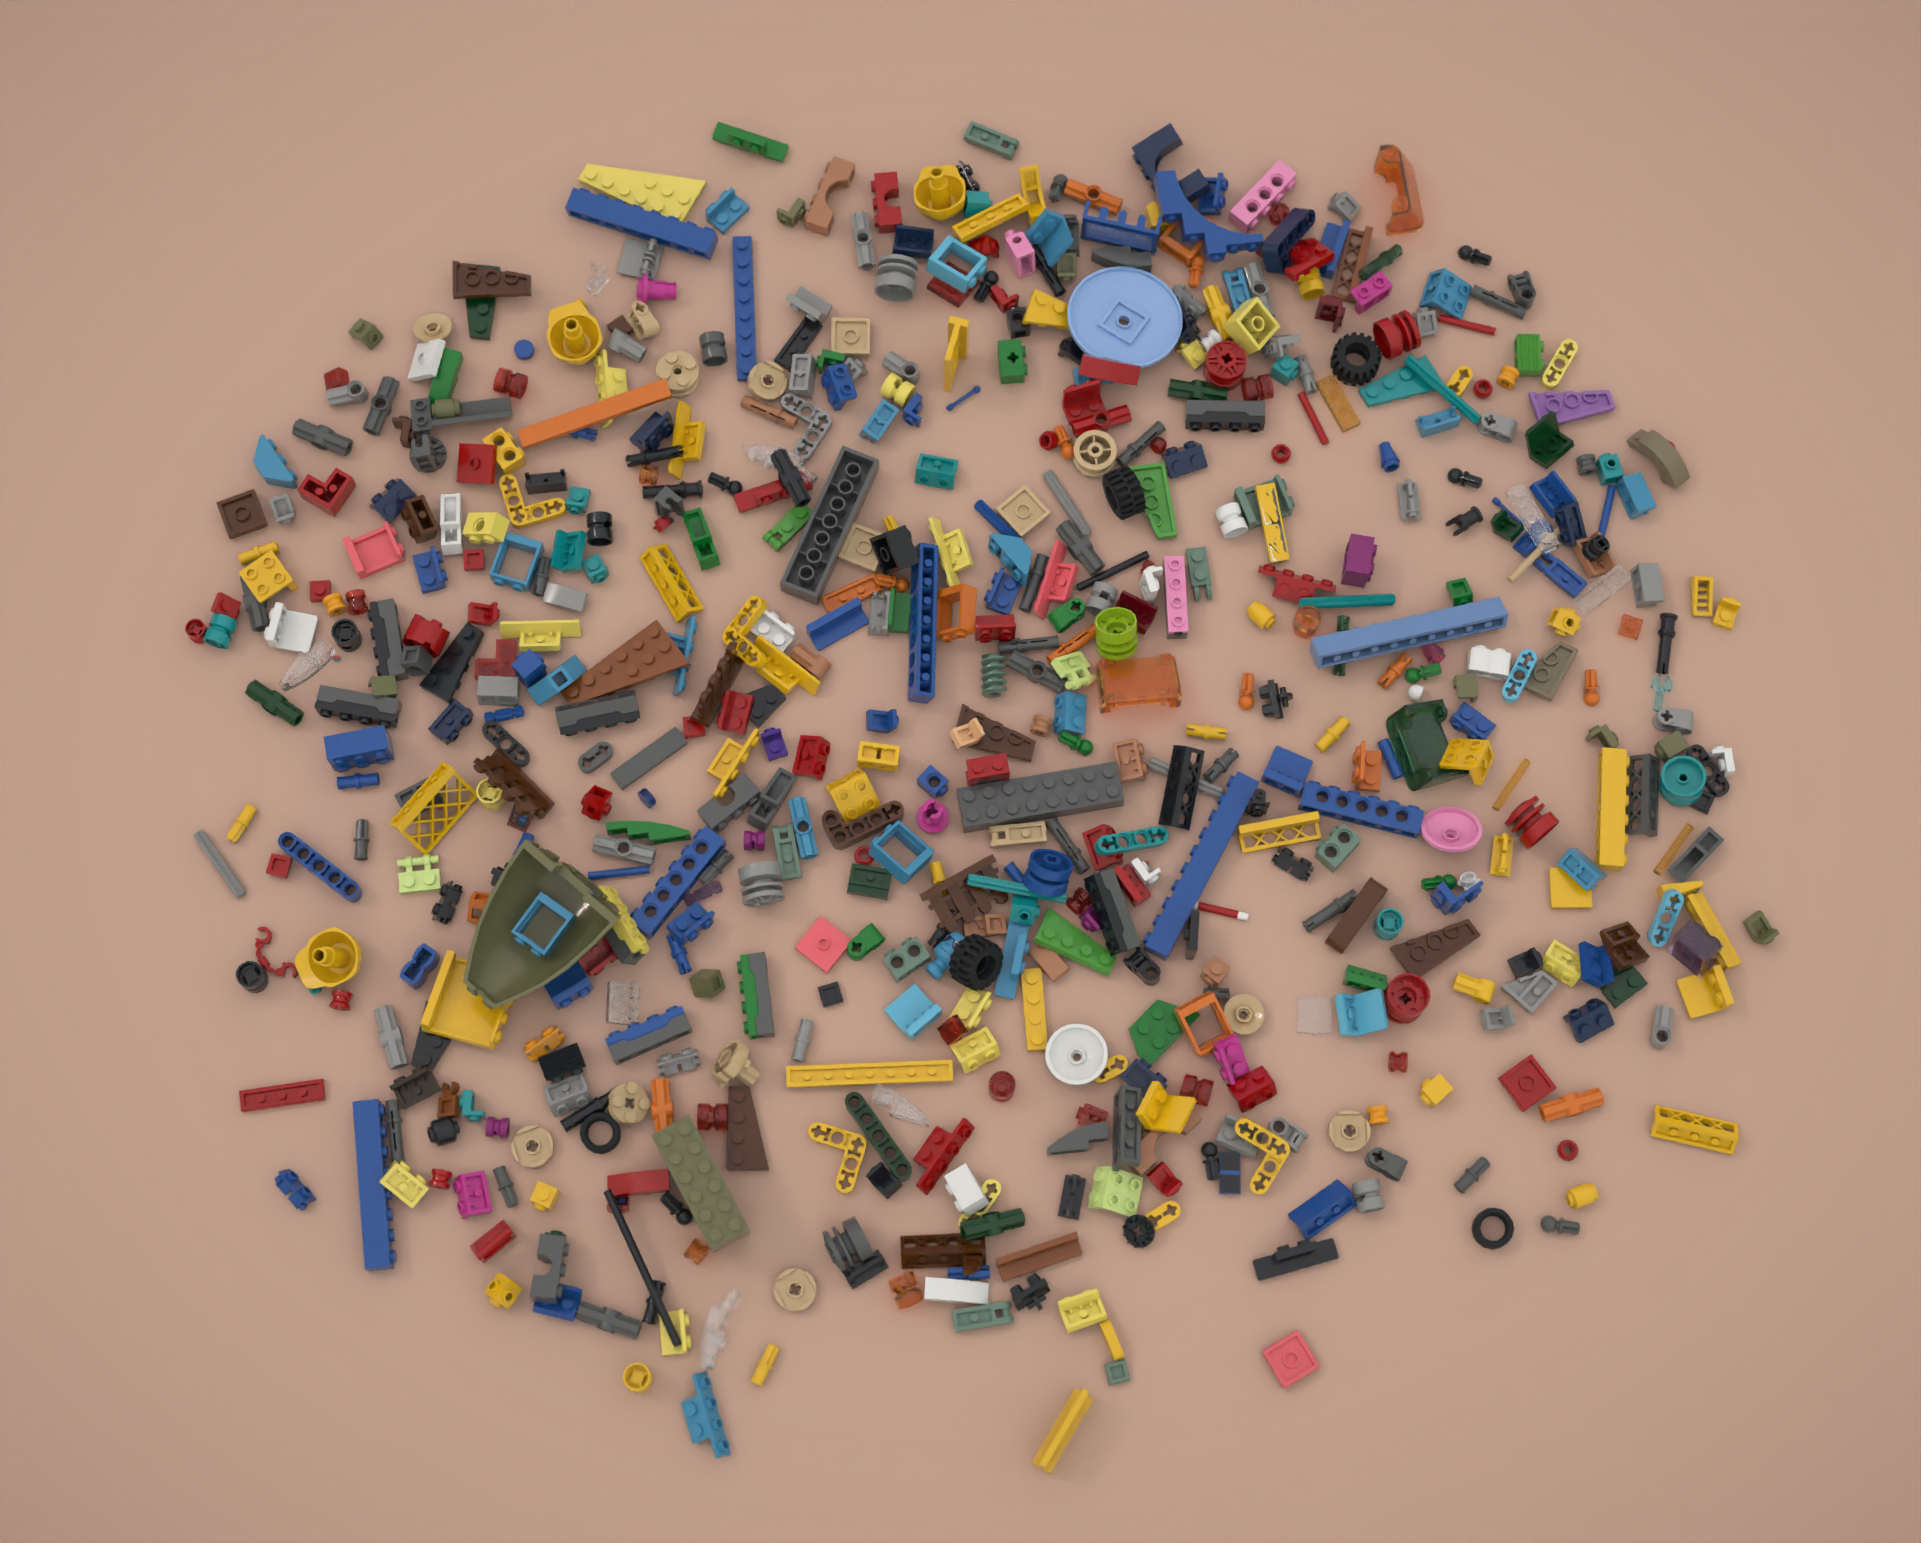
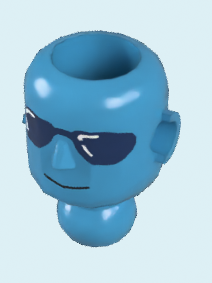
M951 932L935 947L934 956L936 960L928 963L926 966V971L935 980L941 979L946 970L949 971L950 956L954 952L953 949L959 944L961 939L964 940L965 938L959 932Z

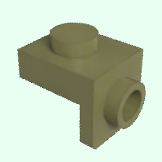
M797 198L789 212L778 208L776 212L779 222L794 228L798 220H802L806 213L805 201Z
M1064 253L1057 261V276H1061V280H1072V276H1077L1076 253Z
M361 318L353 324V327L348 332L351 337L363 342L370 350H373L383 338L382 333L374 324Z
M1606 724L1601 727L1599 725L1594 726L1588 731L1589 734L1585 738L1589 742L1598 737L1606 748H1617L1619 745L1617 735L1613 731L1611 732Z
M1756 911L1743 921L1752 940L1756 943L1769 944L1779 934L1777 929L1770 926L1762 911Z

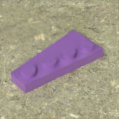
M1609 390L1576 393L1573 391H1565V393L1545 392L1538 394L1536 392H1529L1528 394L1537 422L1550 411L1556 413L1558 425L1614 411L1616 408Z

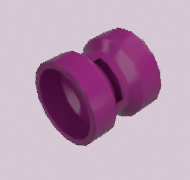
M745 830L744 851H751L752 849L765 851V831L753 833L752 831Z
M488 1116L485 1128L486 1137L493 1138L497 1135L502 1139H507L510 1130V1118L503 1117L497 1120L495 1117Z

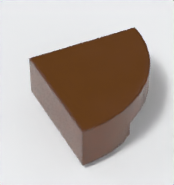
M623 315L607 325L608 330L612 333L615 328L624 331L628 335L634 332Z
M962 1256L963 1276L978 1272L983 1265V1256Z

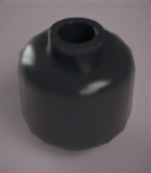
M446 1116L431 1121L430 1127H427V1133L431 1143H435L436 1146H443L455 1142L460 1129L457 1121L453 1122L450 1117Z

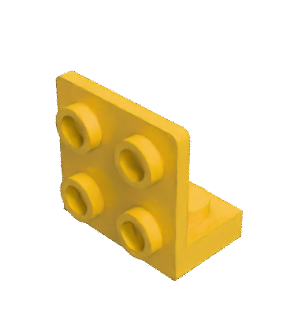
M272 550L239 571L240 576L259 603H263L283 588L289 587L292 592L299 588Z
M1451 738L1439 763L1440 768L1469 770L1474 785H1482L1494 760L1490 741Z
M860 767L824 786L827 793L833 798L845 824L882 806L866 773Z
M1720 964L1712 966L1708 971L1676 981L1690 1019L1727 1009L1735 1003Z
M1152 1081L1136 1112V1116L1147 1130L1180 1134L1197 1101L1194 1097L1169 1095L1159 1081Z

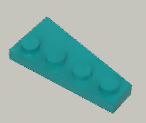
M1426 355L1417 359L1441 380ZM1405 365L1360 388L1358 393L1369 408L1401 398L1403 400L1418 394H1428L1430 391H1435V389L1409 366Z

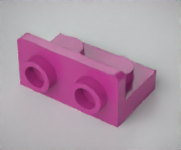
M1378 272L1351 290V295L1357 301L1354 310L1358 315L1390 295L1393 285L1383 272Z
M1236 1034L1213 1043L1215 1049L1213 1056L1216 1062L1221 1065L1219 1072L1224 1081L1227 1080L1231 1085H1234L1235 1078L1250 1072Z
M485 1171L460 1174L454 1179L453 1189L459 1201L457 1203V1210L461 1214L462 1219L492 1212Z

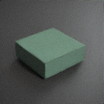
M1125 1359L1104 1364L1109 1386L1130 1381Z

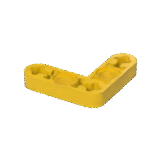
M505 474L499 480L510 521L513 527L517 529L527 528L560 518L567 511L565 502L561 498H552L525 507L516 478L511 474ZM510 480L513 492H509L506 481ZM512 497L519 499V503L516 506H511L508 503ZM556 504L561 506L560 511L554 509ZM547 506H548V508H549L550 514H548V512H547V509H546ZM536 509H542L544 514L542 517L536 518L533 516V512ZM518 510L522 518V522L518 523L517 516L515 513V511Z
M757 595L751 596L722 634V640L727 646L729 642H733L732 634L738 639L736 641L738 642L736 647L737 655L746 664L755 669L762 668L766 662V655L746 637L766 610V601ZM747 616V623L741 626V620ZM747 643L746 651L741 653V646ZM752 654L756 656V658H757V661H756V662H755V659H754L753 657H751Z
M1241 1117L1235 1123L1236 1133L1243 1139L1266 1151L1265 1156L1250 1180L1252 1192L1263 1194L1268 1190L1288 1157L1290 1145L1284 1138L1250 1118ZM1245 1122H1247L1248 1128L1252 1131L1254 1130V1127L1258 1128L1254 1132L1253 1138L1249 1137L1251 1135V1132L1247 1130H1244L1243 1132L1240 1131V1123L1244 1124ZM1258 1133H1266L1269 1137L1266 1143H1259L1256 1139ZM1272 1138H1275L1274 1144L1278 1146L1284 1144L1286 1151L1277 1153L1275 1146L1271 1145V1149L1267 1147L1271 1144ZM1267 1161H1273L1276 1164V1168L1274 1171L1268 1172L1264 1169V1164ZM1261 1171L1265 1176L1270 1177V1179H1267V1177H1265L1263 1180L1264 1187H1259L1258 1189H1256V1184L1254 1183V1181H1260L1262 1174L1258 1173Z
M815 1122L811 1124L808 1134L812 1141L845 1151L835 1185L839 1193H851L855 1187L867 1148L866 1139L860 1134L824 1123ZM820 1127L821 1132L826 1134L827 1129L831 1130L828 1135V1141H824L826 1138L824 1135H819L816 1138L812 1130ZM841 1133L844 1137L843 1141L840 1144L833 1143L831 1140L833 1134ZM857 1139H860L863 1147H859L857 1150V1154H861L860 1158L854 1154H848L849 1151L853 1153L854 1145L852 1142H856ZM848 1159L857 1161V1167L854 1170H849L845 1167ZM842 1171L847 1174H855L854 1178L849 1176L848 1183L851 1186L846 1187L845 1190L839 1184L844 1182L846 1174H842Z

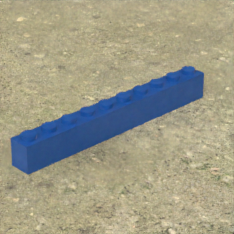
M1239 771L1235 777L1231 775L1226 784L1229 788L1226 794L1221 793L1217 804H1219L1217 811L1212 810L1208 821H1210L1208 828L1203 827L1198 837L1201 839L1199 845L1194 844L1189 854L1192 856L1190 862L1185 861L1180 871L1183 874L1180 881L1176 879L1171 888L1174 891L1171 898L1166 897L1162 908H1164L1162 915L1157 914L1152 923L1155 926L1153 932H1148L1143 940V943L1146 944L1144 947L1145 951L1164 961L1167 960L1190 916L1191 910H1193L1249 801H1251L1259 785L1258 781Z

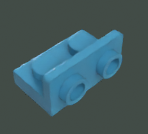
M731 187L728 191L725 190L715 203L707 207L705 212L706 220L724 235L750 209L749 205L741 200Z

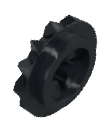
M1136 1214L1130 1216L1122 1227L1124 1228L1123 1236L1127 1239V1244L1133 1245L1134 1248L1147 1247L1154 1240V1225L1144 1215ZM1139 1225V1231L1143 1234L1139 1235L1137 1238V1233L1134 1232V1230L1132 1229L1138 1228Z

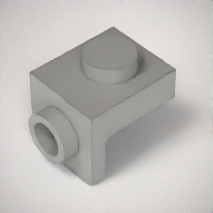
M288 492L268 499L276 522L280 521L281 524L293 521L292 517L296 514Z
M1511 1005L1502 1008L1480 1010L1483 1031L1504 1030L1515 1025V1016Z

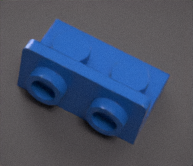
M434 546L430 547L431 551L413 555L423 594L445 589V581H448L445 569L441 570L440 563H443L441 552H437Z
M1000 568L999 573L995 572L991 583L994 585L992 590H987L984 601H986V609L1002 615H1008L1021 588V584L1012 575L1005 573L1004 568Z
M1465 701L1449 720L1451 726L1455 730L1462 731L1468 735V739L1486 740L1496 727V724Z
M696 901L667 924L666 929L684 945L688 941H694L702 929L707 930L712 926L715 912L712 910L708 913Z
M1586 941L1579 943L1582 981L1597 988L1613 982V965L1604 945L1596 947Z
M560 1284L563 1285L562 1297L558 1298L557 1304L535 1302L533 1305V1312L574 1322L579 1305L581 1304L582 1289Z

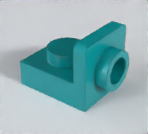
M570 486L568 500H565L566 510L576 515L580 513L586 514L591 493L590 489Z
M598 553L582 561V567L591 584L603 582L609 576L608 569Z

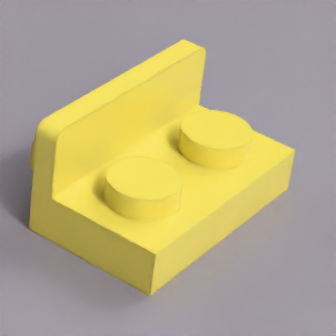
M1554 939L1542 957L1543 966L1540 968L1566 985L1573 987L1581 977L1580 956Z
M967 987L951 1013L949 1020L969 1032L973 1027L977 1028L982 1020V1017H980L982 1011H987L993 1001L990 999L991 993L989 991L986 993L983 990L974 991Z
M987 1026L950 1045L965 1074L976 1070L989 1061L995 1060L1001 1055L998 1044Z
M395 1160L379 1182L413 1208L428 1191L429 1188L426 1185L428 1181L420 1174L414 1176L409 1172L411 1167L405 1162L401 1161L398 1163Z
M684 1309L668 1311L682 1342L677 1347L673 1346L659 1315L662 1356L688 1354V1348H692L691 1335H687L686 1327L690 1326L689 1313L685 1314Z

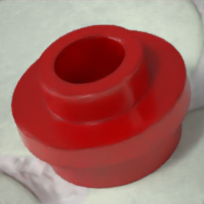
M1478 380L1473 386V392L1478 398L1485 399L1492 394L1493 387L1488 380ZM1479 388H1484L1486 391L1482 392Z
M1045 431L1040 435L1039 444L1045 450L1056 448L1058 438L1053 431Z
M1284 444L1276 445L1271 452L1272 459L1280 464L1286 463L1291 456L1290 449ZM1282 452L1284 456L1280 457L1277 453Z
M664 516L660 517L654 522L656 526L653 529H657L660 533L672 524L670 522L671 518L669 516L667 518Z
M861 846L855 851L854 859L857 864L866 866L872 864L874 858L868 854L870 847ZM867 854L868 858L866 860L861 859V855Z
M1563 1140L1557 1146V1154L1561 1159L1571 1161L1578 1155V1147L1571 1140ZM1564 1147L1570 1149V1154L1564 1152Z

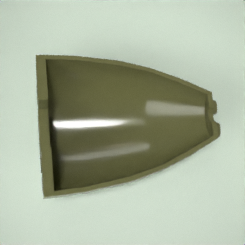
M528 839L522 842L488 897L476 926L468 955L463 982L468 986L467 990L475 996L481 995L483 997L482 1003L490 1009H495L545 986L569 970L598 944L622 917L618 913L619 909L611 901L607 902L608 896L571 864L563 861L559 862L560 857L548 849H539L540 845ZM540 892H543L577 918L548 959L544 956L539 958L530 952L532 948L527 944L522 946L514 940L515 936L511 932ZM543 905L522 934L545 949L565 920Z

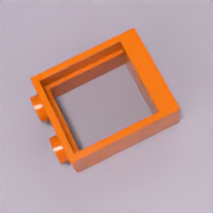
M1206 218L1207 220H1209V221H1211L1212 223H1214V221L1211 220L1210 218ZM1177 221L1170 224L1161 235L1158 248L1189 268L1194 256L1203 251L1202 241L1199 240L1192 251L1172 239L1170 236L1180 224Z
M961 583L937 591L936 638L941 639V642L950 643L954 639H964L968 635L975 634L977 588ZM960 601L959 625L951 628L952 603Z
M1207 991L1173 1009L1194 1054L1204 1057L1213 1052L1212 1049H1214L1213 1043L1234 1034L1214 992ZM1210 1004L1223 1033L1198 1046L1185 1017Z

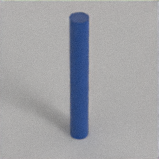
M1608 485L1598 529L1604 537L1616 490L1615 485Z
M647 865L588 872V879L595 880L650 873V867Z

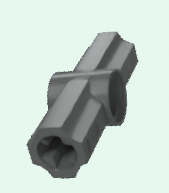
M383 376L376 395L371 399V408L364 423L363 431L374 436L380 435L385 420L392 411L391 405L400 385L398 380L390 376ZM385 404L383 408H377L378 405Z
M300 418L293 425L292 434L294 436L309 441L313 446L321 450L329 449L343 456H347L352 450V439L335 433L325 425L320 424L317 426Z
M1070 519L1065 520L1056 528V532L1066 543L1072 557L1075 560H1079L1091 576L1096 575L1105 567L1103 561L1093 550L1094 548L1090 540L1085 535H1081Z
M240 576L244 592L243 602L249 614L253 632L265 631V628L269 627L270 624L266 611L267 601L259 603Z
M1014 650L1006 665L1028 677L1031 682L1039 683L1060 694L1067 681V677L1061 679L1056 671L1046 667L1042 661H1035ZM1040 669L1042 674L1035 675L1032 670Z
M584 1301L579 1305L576 1319L595 1325L601 1330L613 1334L616 1332L633 1339H637L643 1323L638 1319L622 1315L619 1311L607 1307L601 1308Z

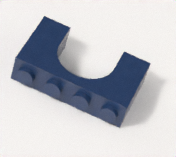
M1171 123L1132 147L1135 153L1132 157L1137 165L1141 164L1144 169L1141 172L1146 180L1151 179L1153 182L1151 188L1154 193L1155 173L1158 172L1160 161L1167 154L1183 145ZM1200 169L1178 181L1184 196L1190 203L1211 191Z

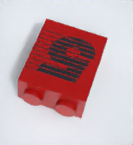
M1006 753L966 760L968 771H965L968 786L1009 780L1010 770Z

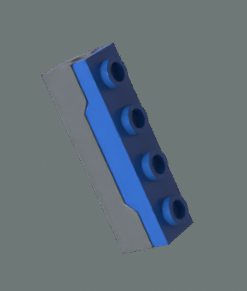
M672 1006L662 1015H651L647 1018V1021L641 1024L636 1022L629 1025L627 1030L622 1032L618 1030L610 1033L605 1041L615 1064L618 1065L686 1036L693 1031L683 1007Z

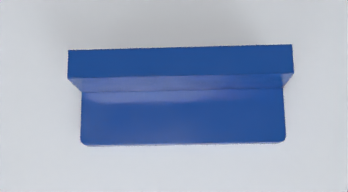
M1344 220L1342 226L1330 222L1326 224L1321 243L1334 252V260L1319 268L1321 277L1332 280L1351 225L1350 221Z
M856 597L806 625V632L817 650L821 651L869 624V619L862 609L861 601Z
M1336 1180L1294 1209L1288 1216L1297 1225L1304 1239H1311L1357 1205L1351 1191L1339 1180Z

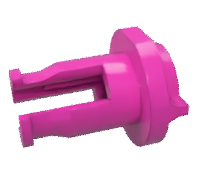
M644 273L642 278L637 279V301H642L647 304V299H673V301H676V282L648 280V274Z
M929 799L919 808L917 823L927 833H939L949 823V812L942 803L936 802V799Z

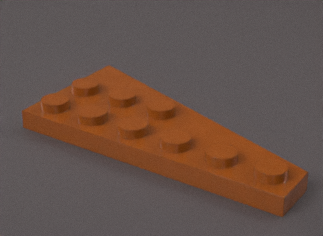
M656 619L560 692L566 701L572 704L615 694L618 690L629 689L654 680L657 676L673 673L674 670L690 667L691 664Z

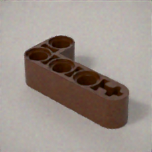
M890 801L846 824L843 823L836 811L828 810L822 815V825L832 846L837 850H844L883 831L889 824L893 825L898 820L902 821L904 808L899 801ZM891 810L898 811V814L891 813ZM875 817L881 818L882 822L878 825H875L871 822V820ZM828 818H834L837 820L836 823L833 825H828L826 823V820ZM857 826L863 827L864 831L858 834L855 833L853 829ZM838 835H843L846 839L839 843L835 841V838Z
M1370 877L1325 943L1342 954L1376 905L1383 898L1388 888Z

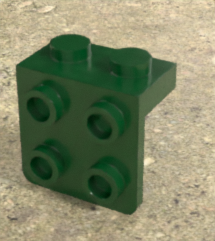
M1554 411L1544 415L1537 423L1528 428L1525 433L1530 459L1546 470L1575 446L1572 439L1559 431Z

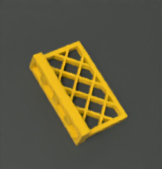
M951 315L948 321V349L944 359V391L946 392L951 390L959 359H967L969 351V320Z
M442 762L392 818L389 824L398 830L423 855H426L477 799L476 791L456 773L452 766ZM452 776L456 778V788H448V781ZM468 790L472 795L466 801H461V791ZM456 791V802H447L448 792ZM437 793H443V803L434 804V797ZM456 805V813L453 816H447V806ZM434 807H443V817L434 818ZM424 808H430L429 818L421 819V811ZM434 821H443V828L440 831L434 832ZM429 822V832L420 833L421 823ZM416 823V834H408L405 829L410 824ZM429 836V844L423 848L420 845V837Z
M1077 1388L1074 1389L1032 1461V1464L1048 1474L1052 1472L1093 1401V1398L1088 1396V1390L1085 1388L1082 1391Z

